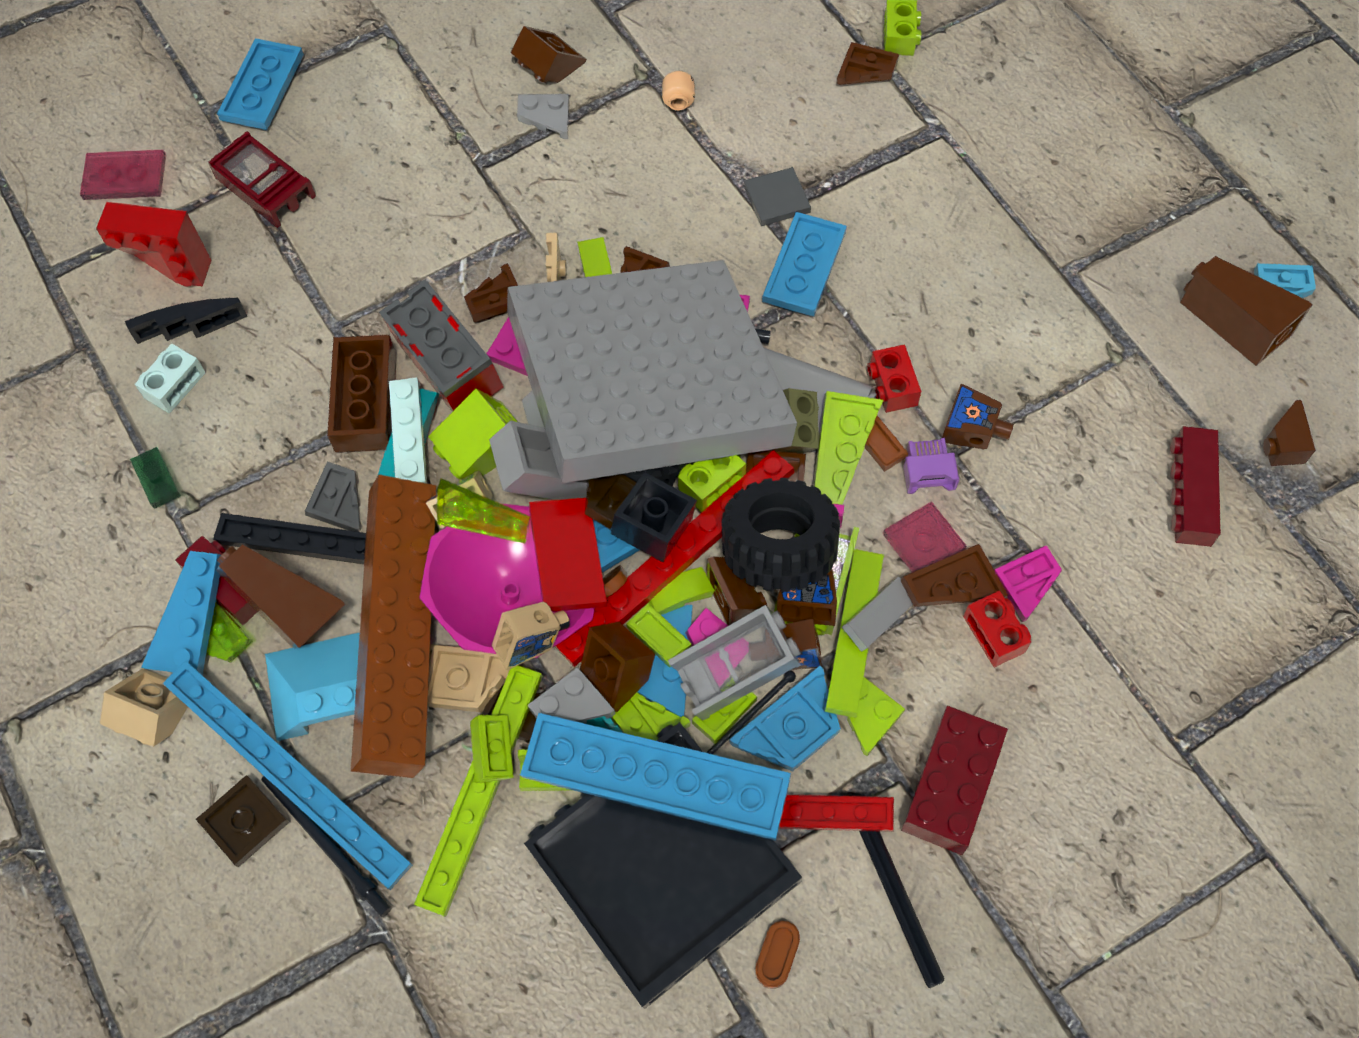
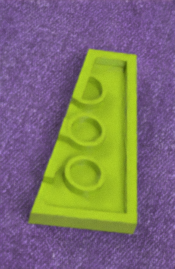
M826 391L813 486L820 489L821 495L825 493L831 499L832 504L842 505L857 464L864 451L866 441L875 423V418L882 405L883 400L831 391Z

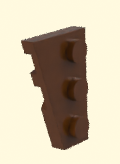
M980 544L910 573L900 580L914 607L976 602L997 591H1000L1004 598L1009 596Z

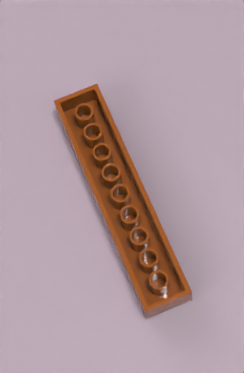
M378 475L369 490L351 772L414 778L425 766L431 612L420 600V592L431 536L434 535L435 518L426 502L436 495V485Z

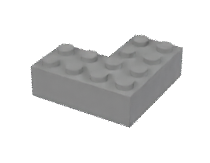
M531 391L522 399L528 424L509 421L489 439L503 491L554 500L585 498L587 480L568 483L561 482L533 391Z

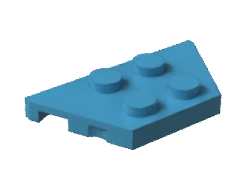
M686 605L661 615L688 640L685 632L692 623V605ZM655 654L649 680L637 693L643 695L648 701L657 702L665 706L666 710L680 717H685L686 694L680 685L683 681L677 670L672 667L669 668Z
M821 666L817 667L731 737L729 743L735 748L793 772L840 733L841 728L837 715L825 712L828 688L823 668Z

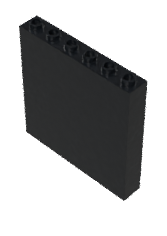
M680 722L674 727L672 724L668 725L657 735L658 739L656 741L703 752ZM581 793V799L574 805L567 804L560 808L554 814L555 819L548 825L541 824L528 834L530 839L524 843L644 1009L802 882V876L772 839L586 793Z

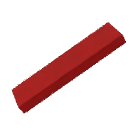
M787 795L779 829L894 832V797Z

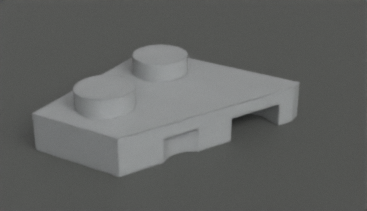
M518 94V121L527 125H534L537 129L545 132L550 129L560 133V138L568 139L569 94Z
M578 667L528 704L529 710L536 718L538 713L586 724L587 720L603 716L607 719L616 715L614 709Z

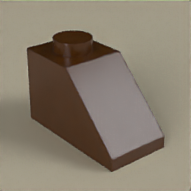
M1296 400L1264 440L1263 450L1265 455L1269 457L1271 466L1306 464L1316 451L1302 400Z

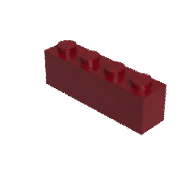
M1183 426L1177 437L1174 436L1172 438L1170 447L1171 454H1175V462H1173L1171 467V479H1175V488H1173L1171 493V504L1175 505L1171 530L1175 532V543L1212 547L1221 535L1218 430Z

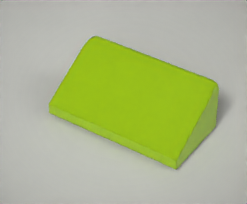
M477 715L470 721L475 783L514 778L508 715Z

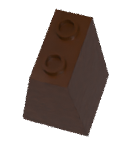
M1214 256L1207 263L1201 262L1195 267L1191 273L1194 277L1184 287L1183 291H1185V294L1180 302L1255 366L1260 364L1294 334L1313 305L1308 300L1217 256Z
M243 544L237 550L231 546L217 560L220 565L216 571L294 649L300 648L345 605L341 599Z

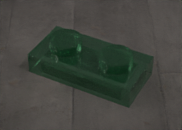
M158 447L130 459L145 494L154 509L181 497Z

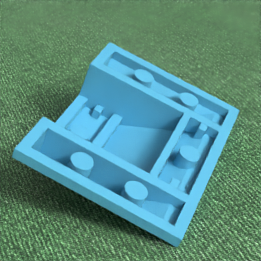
M360 632L302 645L296 649L289 648L265 654L277 741L309 734L308 725L354 715Z

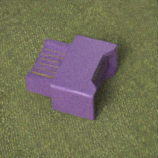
M945 438L931 441H909L907 445L908 457L905 458L903 466L907 493L914 494L919 488L943 486L948 491L956 490L959 483V474L955 453H947Z

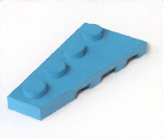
M189 552L141 668L174 672L186 660L203 675L220 574L216 571L220 565L217 561L221 556L220 554Z

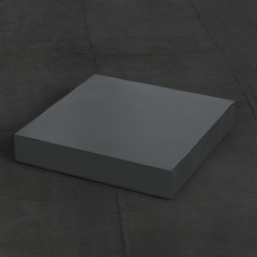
M793 167L744 180V189L761 226L793 218L796 212L803 214L811 213V205Z

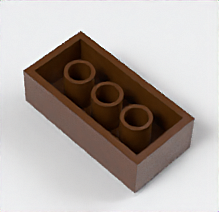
M390 335L333 337L327 436L335 452L386 450L392 433L389 381L395 380L396 352Z

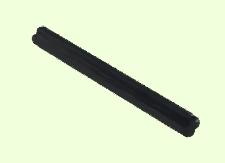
M859 831L926 986L933 988L942 984L944 976L880 831Z

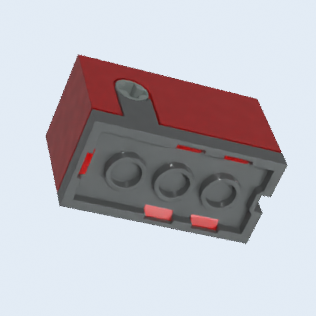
M426 279L407 292L409 297L400 303L396 299L379 312L397 343L435 391L439 393V396L452 412L475 389L492 396L504 387L489 356Z

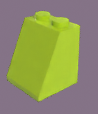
M475 389L428 437L434 444L433 450L435 453L449 462V470L456 478L462 479L478 470L484 476L496 468L489 439L509 421L518 422V420L503 402Z

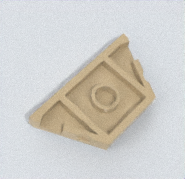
M430 644L427 707L482 713L486 704L505 683L510 669H505L497 654L463 650L461 647Z

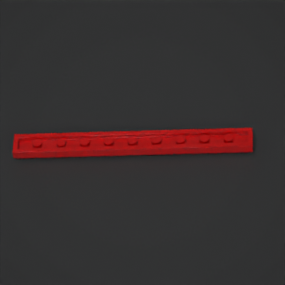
M774 450L771 451L689 523L664 562L651 556L627 577V581L623 586L606 598V607L594 608L592 621L554 647L575 668L582 661L589 627L620 622L623 625L664 587L722 538V516L725 512V506L739 490H746V486L753 482L757 484L762 483L763 479L772 478V481L780 480V478H790L794 474V467Z

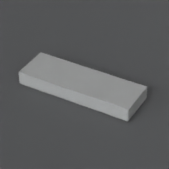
M899 576L892 580L842 627L860 651L867 649L913 605Z

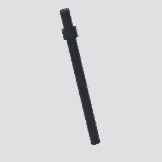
M263 776L261 781L355 887L354 892L362 901L366 900L381 917L386 916L392 908L376 891L378 887L369 877L365 878L319 825Z

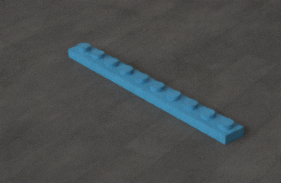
M186 660L162 683L389 890L413 866Z

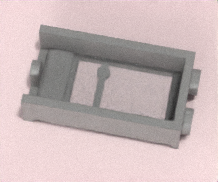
M764 605L668 660L670 666L678 671L683 681L680 685L684 693L692 699L695 708L692 709L695 716L705 720L725 706L789 670L801 666L797 658L801 652L792 637L786 638L782 629L787 626L778 611L772 612Z

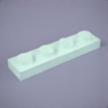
M417 377L389 381L395 478L427 483L420 382Z

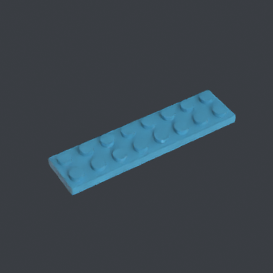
M538 713L520 776L776 840L791 773Z

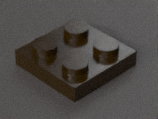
M247 775L196 818L197 822L236 867H240L289 823Z

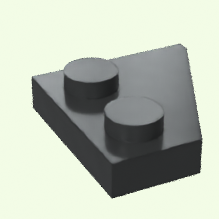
M327 461L307 504L305 516L346 530L360 532L355 471Z

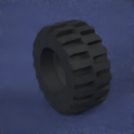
M772 478L763 479L762 483L759 484L753 482L746 486V490H739L725 506V512L722 516V553L725 556V562L741 580L745 578L747 584L755 588L757 585L762 586L763 590L772 592L773 589H781V592H790L791 588L801 590L808 587L810 582L815 584L823 578V575L825 576L833 568V563L837 559L840 532L838 510L825 493L821 495L820 489L813 485L811 487L806 486L804 481L796 480V482L789 481V478H780V480L772 481ZM781 529L795 532L800 536L790 539H775L761 533Z

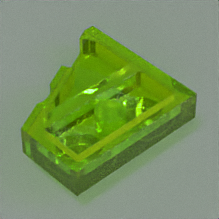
M215 601L206 655L231 663L253 641L218 601Z

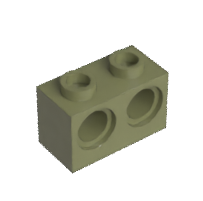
M792 388L783 390L797 421L792 445L777 448L774 451L802 454L819 449V406L817 403V392Z

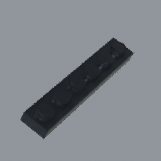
M221 513L213 540H216L220 545L240 547L243 544L250 549L363 565L365 559L366 533Z

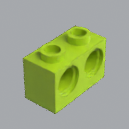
M917 0L886 1L884 15L885 51L904 56H914L915 46L920 45L921 30H917V27H920L921 11H917Z
M738 455L697 461L693 465L688 464L679 473V491L696 499V507L703 512L746 474V463ZM717 464L727 465L725 468H717L715 466ZM698 481L706 483L703 486L693 485V483Z

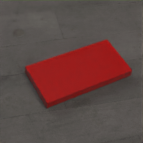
M586 497L529 502L542 602L547 603L552 612L606 607L607 604L593 519L585 514Z

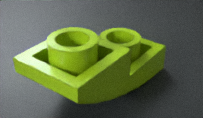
M703 567L682 572L650 600L649 604L660 615L683 607L685 603L710 598L715 590Z

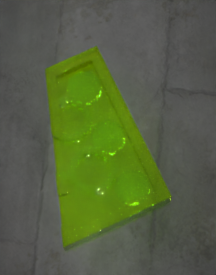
M440 479L437 494V524L526 544L530 516L447 480Z

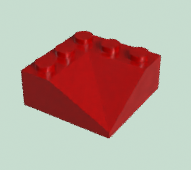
M106 202L96 227L106 246L134 255L177 284L187 287L191 285L203 287L212 260L187 211Z

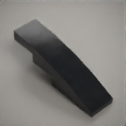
M238 297L181 303L154 310L126 320L125 324L136 343L140 344L161 334L169 341L190 331H193L195 337L199 338L248 316Z

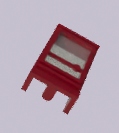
M248 131L208 161L215 179L276 228L281 226L276 214L285 204L292 212L299 208L296 198L297 194L302 191L311 199L316 197L310 179L298 173L252 137Z

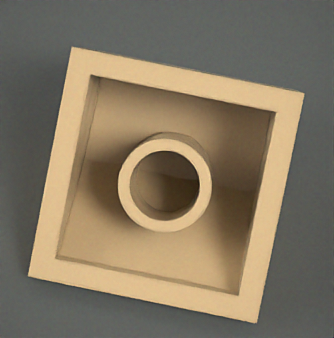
M142 668L104 692L100 724L113 729L117 733L134 738L145 745L154 747L173 734L188 706L162 684L167 679L166 677Z

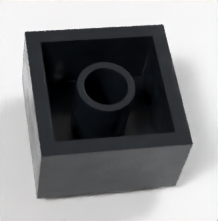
M644 472L614 514L611 534L664 562L691 522L697 500Z

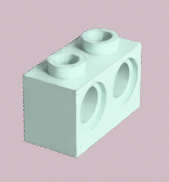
M171 343L165 351L159 354L151 367L140 375L135 386L144 399L170 414L203 377L205 371L196 357Z

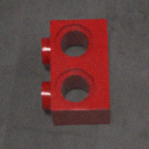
M905 344L872 351L871 361L867 363L869 378L871 380L874 379L876 383V399L883 400L882 404L885 413L918 406L922 391ZM884 366H890L892 369L885 368ZM896 389V390H899V391H901V392H900V393H897V392H894V391H892V390Z
M1000 591L967 606L963 617L994 668L1026 653L1031 644L1030 632L1024 624H1020L1015 616L1013 604L1008 598H1004ZM985 612H994L998 619L989 618ZM1001 637H1009L1014 642V645L1005 644Z

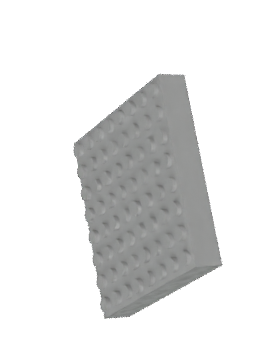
M724 260L508 287L507 313L562 483L759 452L792 445L797 421Z

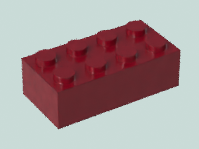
M947 705L901 831L963 855L973 835L1008 729Z

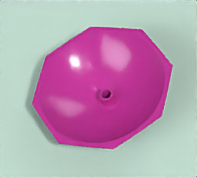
M490 502L488 505L458 519L431 536L420 600L463 650L496 654L492 647V642L502 613L542 602L530 513L527 506ZM594 608L564 611L569 618L570 626L558 632L553 647L592 621Z

